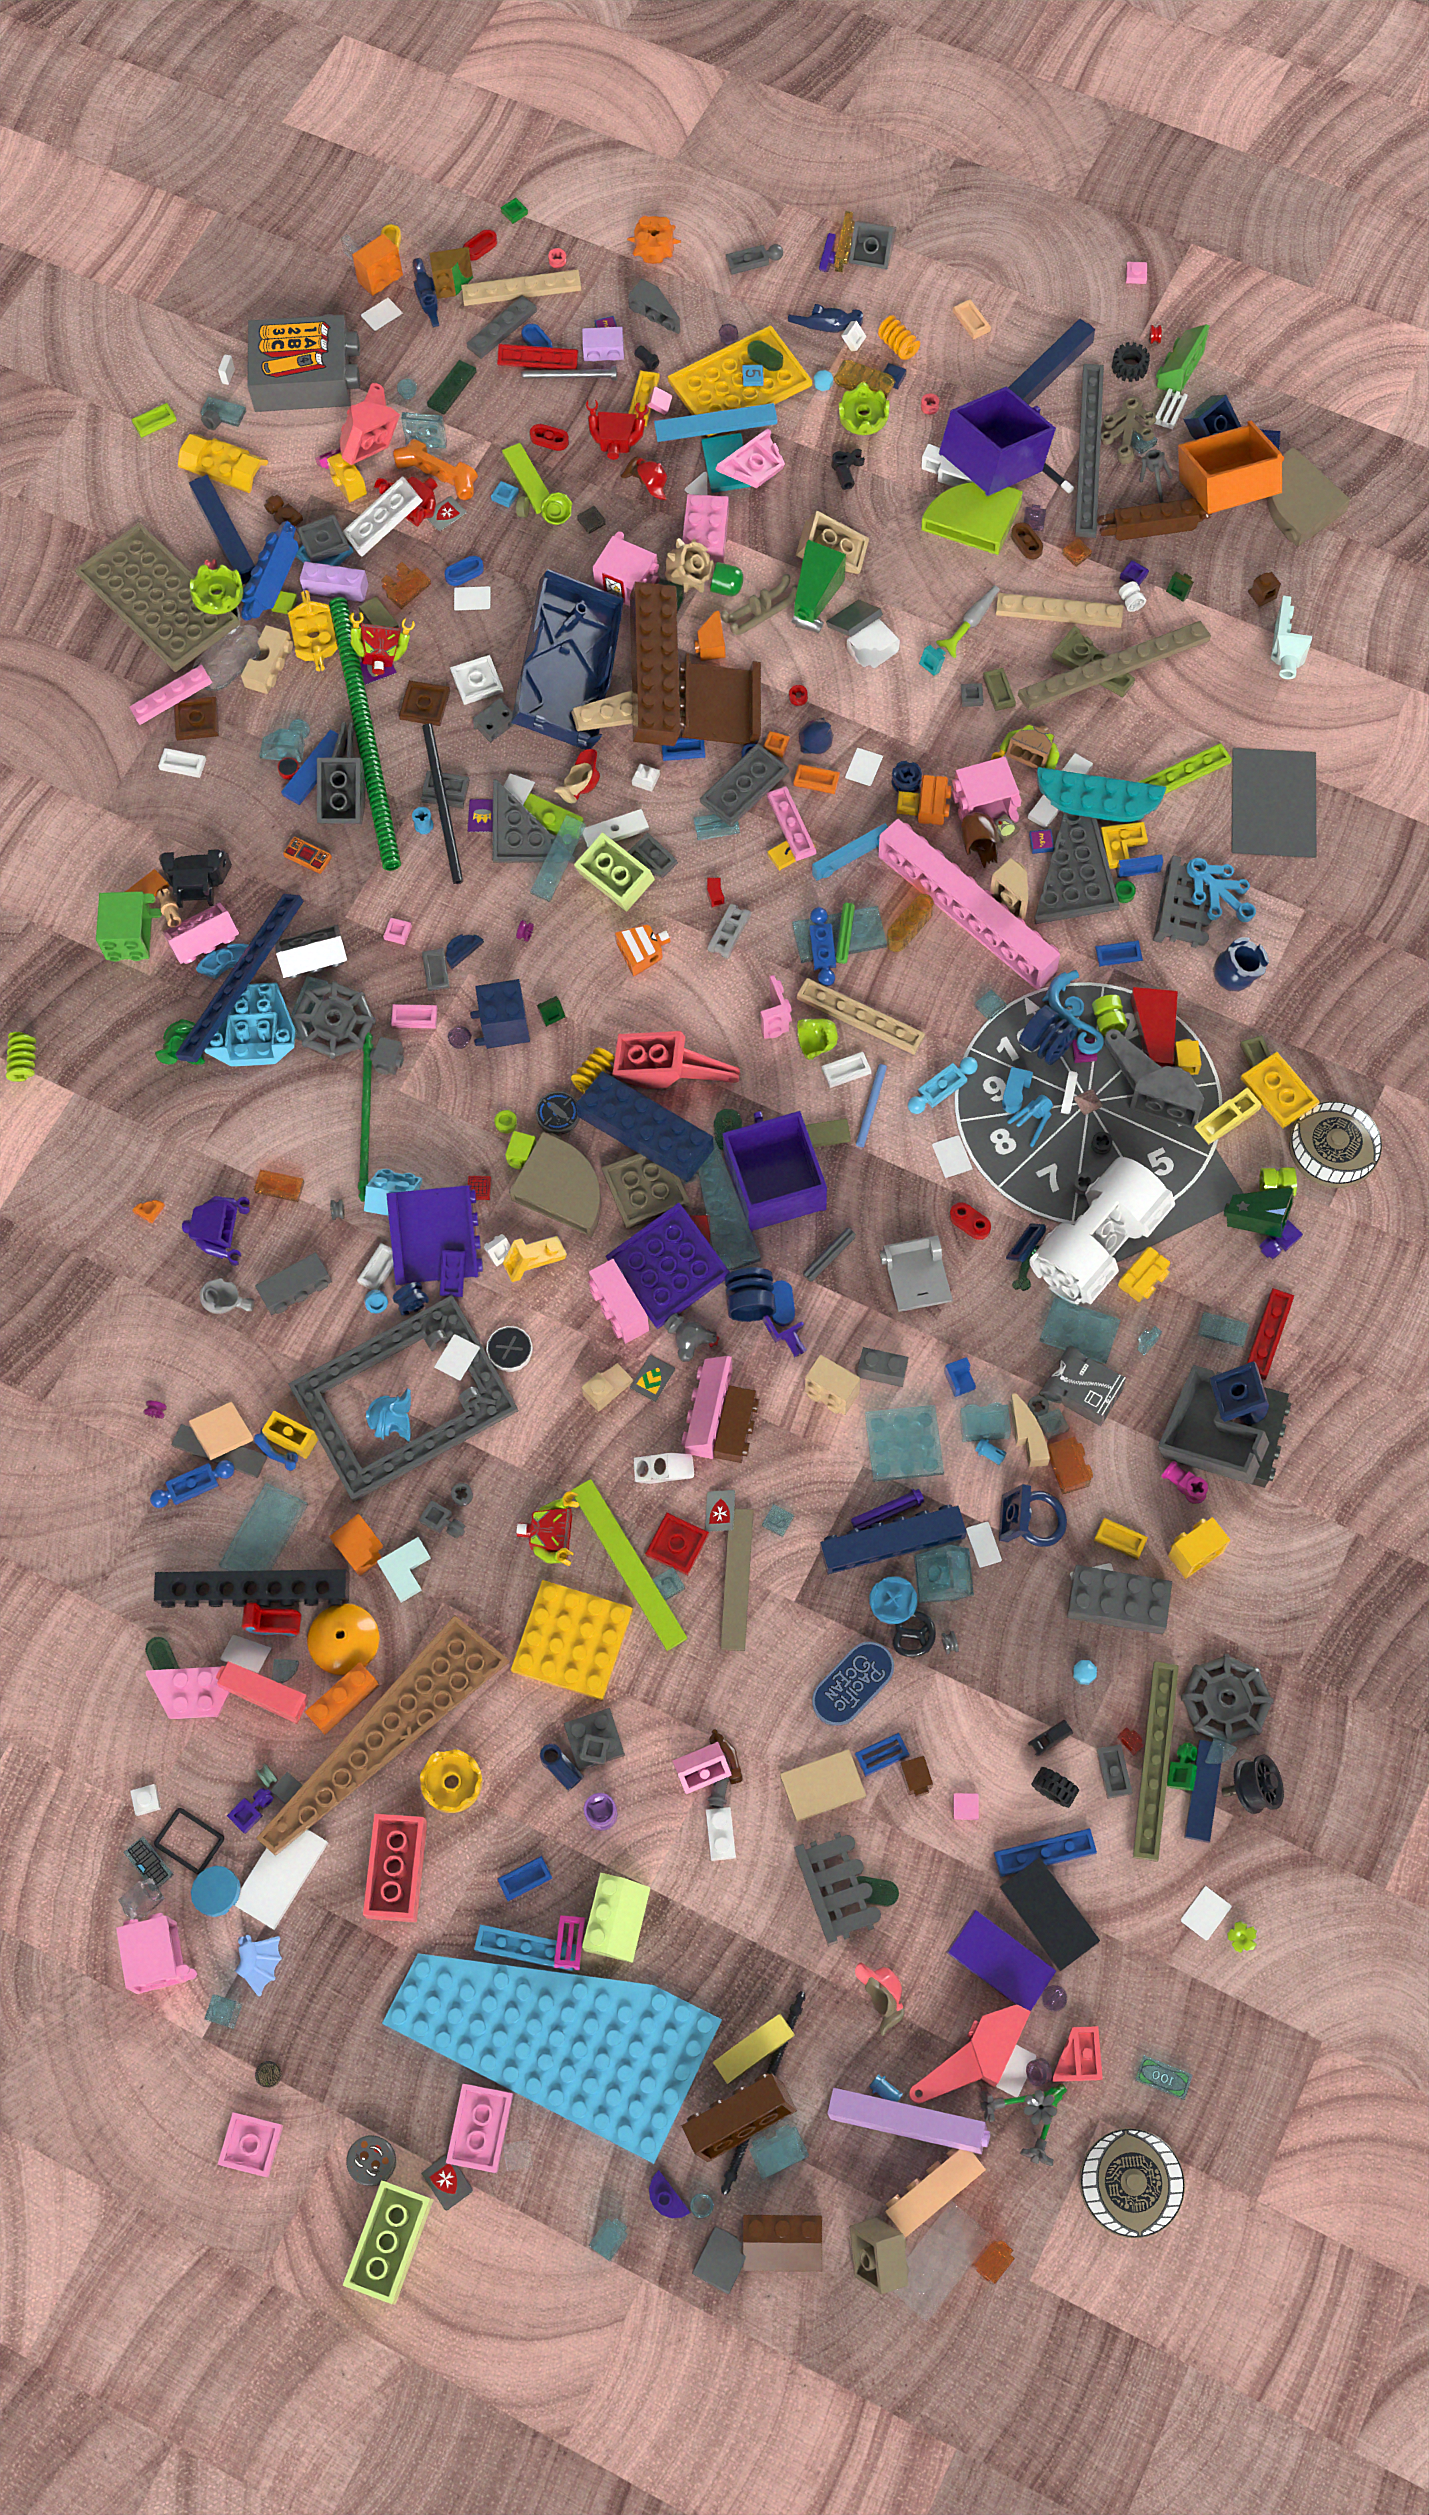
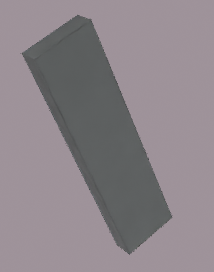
M184 1424L180 1425L171 1444L174 1448L217 1464L222 1460H228L233 1463L236 1471L257 1479L267 1460L266 1455L243 1446L210 1460L192 1428Z

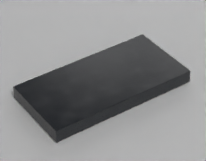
M1040 1857L999 1887L1059 1971H1062L1100 1942L1098 1936Z

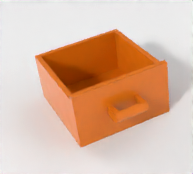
M1252 420L1247 421L1248 425L1178 445L1179 480L1191 495L1196 498V501L1207 514L1282 493V462L1284 461V456Z

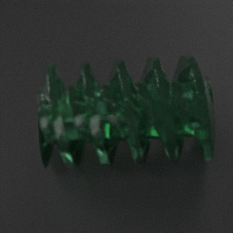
M733 1109L720 1110L714 1120V1142L720 1150L723 1151L722 1133L742 1128L741 1116Z

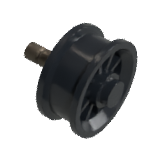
M1265 1754L1257 1756L1254 1761L1248 1759L1239 1760L1234 1767V1785L1222 1788L1223 1797L1237 1795L1242 1806L1251 1814H1258L1262 1812L1263 1808L1270 1810L1280 1808L1284 1799V1787L1280 1772L1274 1761Z

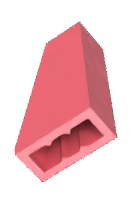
M229 1661L226 1667L221 1666L216 1675L218 1687L295 1724H298L308 1704L307 1695Z

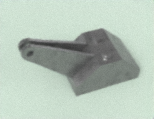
M1109 1030L1105 1037V1044L1134 1090L1129 1109L1195 1129L1194 1126L1197 1123L1205 1099L1190 1073L1176 1066L1161 1068L1118 1030Z

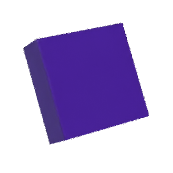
M1131 560L1120 574V579L1126 583L1137 582L1139 586L1149 574V570Z

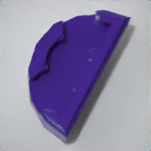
M829 233L827 235L819 265V270L822 272H828L831 264L835 263L836 252L834 248L836 234Z
M658 2170L652 2177L649 2186V2196L653 2207L662 2216L672 2219L683 2218L690 2214L689 2209Z

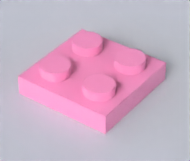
M233 2112L217 2165L269 2178L283 2125Z

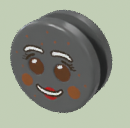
M374 2135L361 2137L352 2144L346 2158L347 2170L356 2182L365 2186H378L381 2180L387 2181L395 2170L396 2154L394 2148L387 2140Z

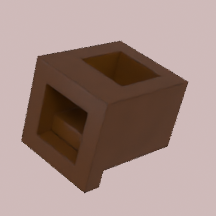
M1272 571L1263 573L1254 580L1253 586L1248 590V593L1256 604L1261 607L1277 599L1281 583Z

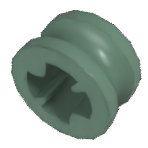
M266 1763L263 1764L262 1769L255 1770L267 1788L270 1787L271 1782L278 1781Z

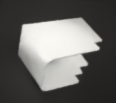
M878 618L852 637L847 638V652L863 667L871 665L872 668H876L898 652L900 640Z
M664 1453L634 1458L635 1482L652 1484L693 1478V1457L691 1454ZM658 1458H663L666 1462V1470L661 1475H658L654 1470V1463ZM644 1466H648L649 1469L647 1475L645 1477H640V1474L645 1473Z

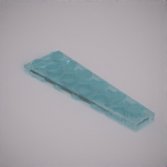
M713 1139L714 1150L698 1169L712 1247L727 1269L732 1271L761 1261V1256L716 1140Z

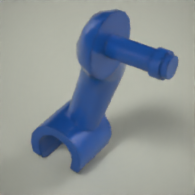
M261 1428L260 1434L254 1436V1442L270 1459L285 1464V1468L289 1471L294 1470L296 1462H298V1455L295 1452H288L284 1455L276 1451L269 1444L267 1437L262 1432L263 1428Z

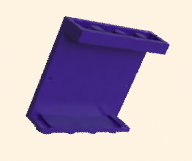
M471 1185L386 1193L395 1285L440 1280L442 1250L466 1251L464 1278L480 1276V1272H483L482 1258H478L477 1249H481L480 1235H476L475 1226H479L478 1213L473 1212V1203H476L475 1189L471 1190Z

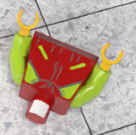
M359 612V620L355 621L353 618L354 613H350L349 620L353 623L351 627V645L361 657L363 664L372 665L373 674H384L385 667H392L393 661H398L406 652L410 639L409 631L414 628V621H412L410 628H406L404 626L405 618L401 623L403 632H400L401 628L361 623L364 618L361 612Z
M568 1491L562 1498L540 1507L538 1511H534L531 1524H517V1537L530 1538L529 1545L531 1550L548 1564L563 1563L567 1566L571 1565V1562L566 1559L569 1555H574L569 1550L573 1518L572 1510L569 1506L574 1508L579 1506L578 1502L572 1501L575 1496H578L577 1493Z

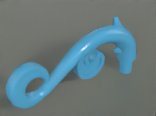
M1077 970L1069 973L1063 972L1052 980L1042 1001L1048 1000L1050 1007L1059 1014V1018L1062 1020L1066 1019L1069 1021V1024H1073L1093 1034L1096 1042L1088 1044L1084 1040L1087 1034L1082 1032L1077 1038V1047L1082 1053L1095 1054L1104 1045L1103 1035L1093 1026L1078 1019L1084 1011V1003L1079 997H1069L1066 999L1064 1007L1059 1001L1061 989L1065 991L1066 985H1069L1070 981L1079 978Z

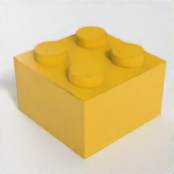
M1213 1517L1207 1521L1203 1518L1197 1522L1189 1534H1186V1532L1181 1533L1173 1540L1174 1543L1170 1546L1172 1549L1168 1557L1185 1579L1224 1553L1230 1542V1538Z

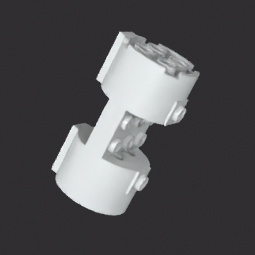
M1126 1157L1115 1159L1103 1175L1098 1177L1087 1188L1085 1195L1090 1208L1084 1215L1078 1217L1075 1225L1061 1223L1059 1226H1056L1052 1232L1046 1235L1042 1242L1043 1244L1030 1258V1266L1038 1278L1043 1276L1044 1280L1050 1285L1048 1288L1070 1303L1078 1305L1081 1301L1083 1304L1087 1302L1091 1305L1119 1272L1116 1260L1112 1256L1129 1237L1135 1239L1140 1238L1142 1235L1148 1237L1175 1206L1172 1191L1166 1189L1164 1184L1149 1169Z

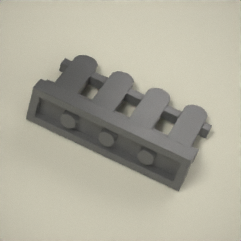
M1173 855L1166 866L1153 941L1162 943L1165 937H1170L1169 941L1174 943L1177 939L1192 943L1191 947L1197 948L1198 945L1204 946L1209 940V935L1205 931H1201V926L1207 927L1212 922L1207 916V912L1204 911L1205 907L1210 908V896L1207 892L1209 886L1203 881V892L1206 894V900L1203 904L1198 905V910L1183 906V901L1194 904L1191 900L1194 889L1186 887L1187 882L1194 884V879L1187 873L1186 867L1188 863H1184L1183 866L1180 865L1181 857ZM1210 874L1215 879H1219L1216 875ZM1196 895L1197 899L1202 900L1200 896ZM1181 920L1195 924V927L1190 928L1179 925V922Z
M840 1832L834 1834V1840L817 1845L816 1841L811 1842V1848L806 1850L804 1844L794 1847V1852L828 1947L838 1943V1936L843 1935L845 1940L850 1938L849 1932L867 1926L868 1931L873 1930V1924L877 1923L881 1918L880 1910L876 1907L867 1909L864 1901L872 1895L871 1885L868 1883L858 1884L856 1878L857 1875L863 1872V1862L859 1859L850 1860L847 1854L848 1851L855 1847V1840L850 1835L841 1837ZM841 1854L844 1863L828 1869L825 1868L823 1860ZM817 1863L820 1872L814 1873L811 1865ZM850 1879L852 1887L834 1893L832 1884ZM826 1887L828 1896L822 1898L820 1888ZM858 1902L861 1911L846 1917L842 1916L840 1908ZM834 1911L837 1920L831 1922L828 1913Z

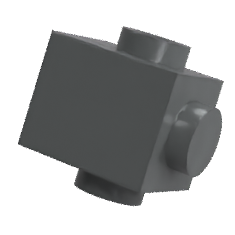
M384 1037L379 1038L376 1048L374 1047L370 1054V1060H372L374 1069L377 1072L385 1075L388 1073L396 1075L397 1069L402 1067L404 1061L402 1043Z

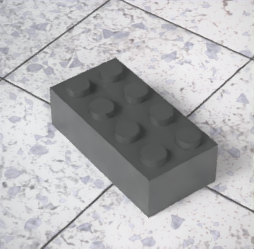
M1076 1565L1072 1576L1067 1618L1163 1635L1167 1628L1172 1581Z

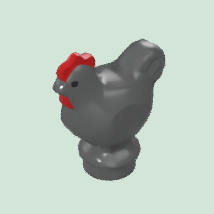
M677 1313L673 1314L664 1325L669 1334H676V1344L679 1348L677 1353L679 1359L683 1362H689L694 1356V1350L701 1344H708L710 1347L717 1346L720 1340L717 1332H711L709 1329L706 1330L698 1322L684 1323V1318L680 1317Z

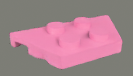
M767 428L717 465L716 470L758 488L780 472L785 463L778 452L779 449L776 443L773 444L770 438L771 431Z
M221 1667L146 1671V1676L169 1719L219 1717L225 1700L230 1692L218 1687L216 1675Z

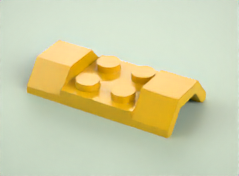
M198 434L188 435L180 448L178 459L179 468L201 476L208 475L209 479L250 493L252 490L253 478L260 466H267L268 460L250 454L248 450Z

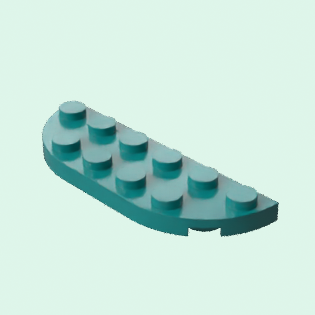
M1038 767L1036 775L1040 792L1044 793L1051 801L1050 804L1055 808L1073 815L1118 822H1132L1143 819L1145 815L1158 808L1166 790L1165 786Z

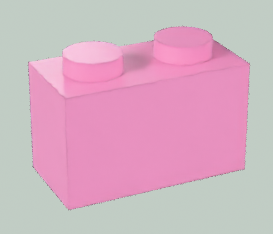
M718 1742L673 1760L686 1794L731 1776L730 1769Z

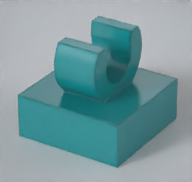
M929 645L924 649L919 664L935 676L940 673L946 652L940 647L935 649Z

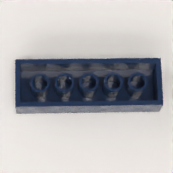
M603 1071L576 1102L579 1118L686 1182L690 1181L714 1150L712 1135Z

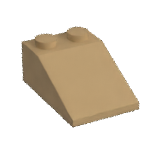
M819 511L814 512L805 521L796 556L803 559L806 542L811 540L846 554L845 571L859 574L869 538Z

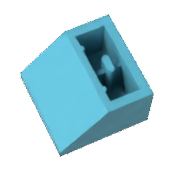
M390 1169L378 1170L366 1186L364 1211L388 1216L386 1193L420 1190L422 1178L416 1177L412 1173L399 1174L394 1173Z

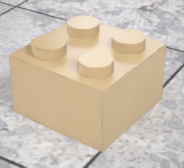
M820 1354L805 1377V1392L813 1401L819 1402L820 1400L825 1403L830 1411L846 1415L860 1393L861 1378Z

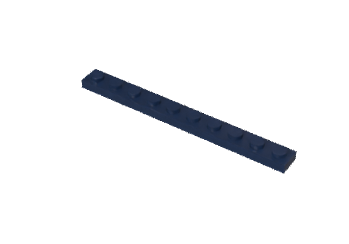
M283 894L176 1052L175 1055L180 1061L196 1063L304 902L300 895Z

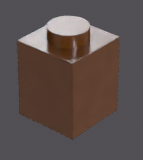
M921 1756L900 1763V1770L908 1795L915 1794V1797H920L928 1794L929 1789L933 1787V1782L925 1757Z

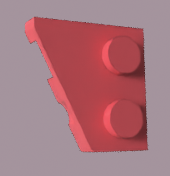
M1098 2026L1072 2027L1053 2074L1052 2082L1103 2080Z

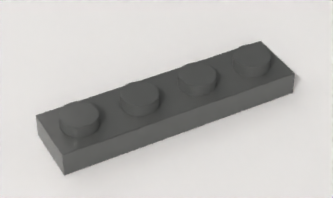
M521 296L466 343L467 349L482 359L537 312L536 305L524 296Z

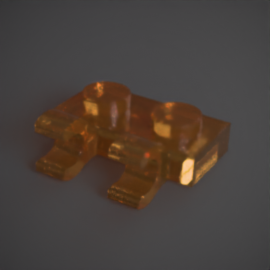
M403 562L396 566L398 570L397 575L401 578L398 583L394 582L388 575L381 579V582L384 583L382 588L387 591V597L401 610L431 585V579L417 567L411 571Z

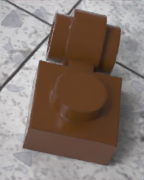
M272 495L266 500L264 504L265 509L271 515L275 513L273 515L274 520L279 525L282 522L288 521L296 527L303 521L302 515L289 503L283 507L284 501L279 495Z

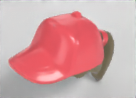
M859 1963L856 1966L855 1974L865 1984V1990L870 1994L875 2009L883 2016L880 2024V2034L884 2036L886 2031L899 2023L905 2014L904 2007L900 2002L902 1994L901 1983L898 1976L887 1967L873 1971L865 1964Z

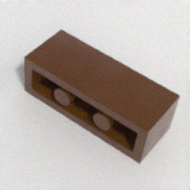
M728 1385L714 1447V1458L742 1463L743 1456H748L750 1443H747L748 1434H753L755 1425L752 1415L753 1412H758L760 1399L756 1398V1390Z

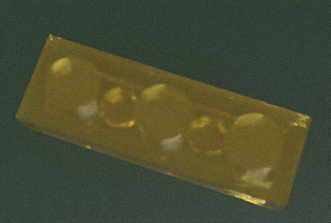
M845 211L836 251V272H843L844 264L848 265L849 252L847 250L851 249V233L854 231L855 224L853 212Z

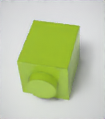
M514 1131L505 1154L507 1164L513 1168L522 1169L537 1143L535 1136Z

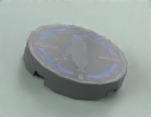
M561 1091L551 1092L542 1097L536 1107V1117L540 1127L544 1131L553 1134H566L573 1130L580 1120L576 1108L577 1100L572 1095Z

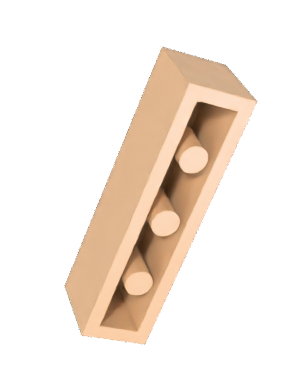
M952 2148L946 2153L949 2159L943 2164H940L939 2161L935 2162L926 2170L929 2175L925 2179L920 2181L917 2177L906 2187L909 2191L906 2195L900 2198L897 2194L886 2203L889 2209L884 2213L897 2230L903 2233L905 2238L986 2170L973 2152Z

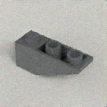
M641 279L628 294L629 308L633 312L647 317L650 321L664 326L667 330L679 334L680 318L657 286Z

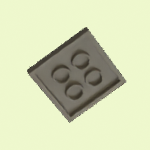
M641 1154L602 1167L603 1175L626 1229L658 1218L677 1203H680L683 1208L690 1206V1201L680 1178Z

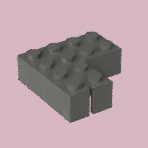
M1193 1365L1158 1448L1164 1459L1175 1460L1177 1463L1252 1485L1260 1467L1258 1461L1262 1462L1269 1445L1267 1436L1263 1430L1231 1421L1224 1422L1221 1419L1210 1382V1377L1215 1376L1214 1371Z

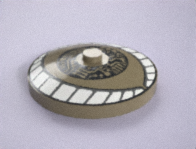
M1328 1101L1319 1103L1296 1120L1290 1133L1289 1149L1296 1167L1308 1179L1322 1186L1344 1188L1362 1182L1374 1171L1380 1160L1382 1139L1375 1122L1363 1110L1348 1103Z
M1125 2128L1104 2135L1091 2146L1081 2165L1079 2184L1084 2205L1092 2218L1101 2227L1115 2235L1125 2238H1143L1154 2235L1166 2228L1174 2220L1182 2206L1185 2193V2179L1179 2159L1165 2141L1148 2131Z

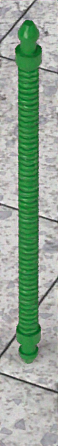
M369 1032L365 1036V1044L363 1045L361 1152L358 1189L360 1190L358 1197L361 1202H365L366 1186L369 1183L368 1162L372 1060H370V1054L374 1048L372 1044L373 1036Z

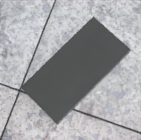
M757 743L699 798L700 803L732 827L789 772V767Z

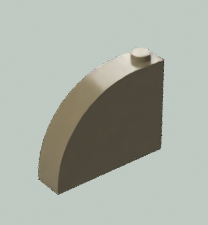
M1292 447L1283 455L1282 493L1267 497L1270 515L1276 526L1290 542L1299 547L1346 513L1350 498L1297 449Z
M543 1132L509 1192L511 1201L592 1237L601 1214V1195L595 1171L579 1150L563 1141L558 1135L553 1133L549 1135Z

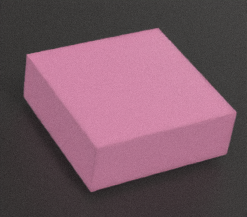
M654 387L650 394L648 407L665 415L669 410L672 395Z
M390 917L383 936L384 940L405 945L412 927L411 923Z
M954 1793L953 1820H978V1794Z

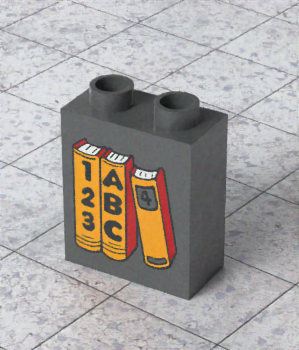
M344 315L248 320L247 386L255 412L351 406V389H360V373L358 364H350V357L360 356V342L358 331H348Z

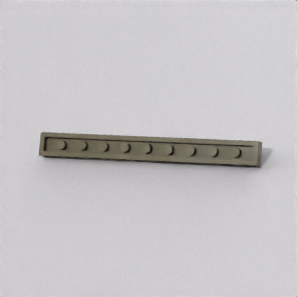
M1198 621L1020 689L1018 697L1029 711L1209 642L1211 634L1203 623Z

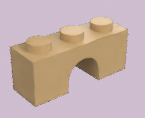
M266 625L258 640L261 654L268 657L262 661L249 659L241 674V678L245 688L268 694L271 687H274L276 684L277 674L279 670L283 669L287 654H290L292 651L293 642L289 632Z

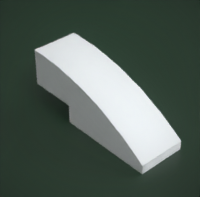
M931 444L927 445L922 456L923 470L938 474V482L953 487L973 482L943 455H939V447Z

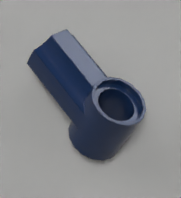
M547 1744L541 1749L540 1760L542 1765L553 1774L567 1791L574 1788L584 1778L557 1745ZM549 1751H554L557 1753L558 1758L550 1763L544 1759L545 1754Z

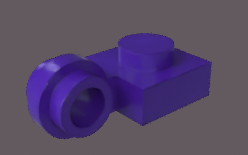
M264 1787L259 1789L253 1796L255 1801L252 1804L246 1798H243L227 1815L244 1834L263 1817L257 1808L261 1806L264 1809L274 1800L269 1789Z

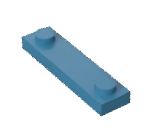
M884 823L813 863L812 875L816 881L828 878L837 869L879 847L880 834L888 828L887 824Z
M480 1925L474 1950L554 1967L557 1940ZM562 1942L560 1960H565L567 1949L566 1942ZM572 1944L570 1961H575L576 1944ZM570 1967V1969L564 1970L573 1971L574 1968Z

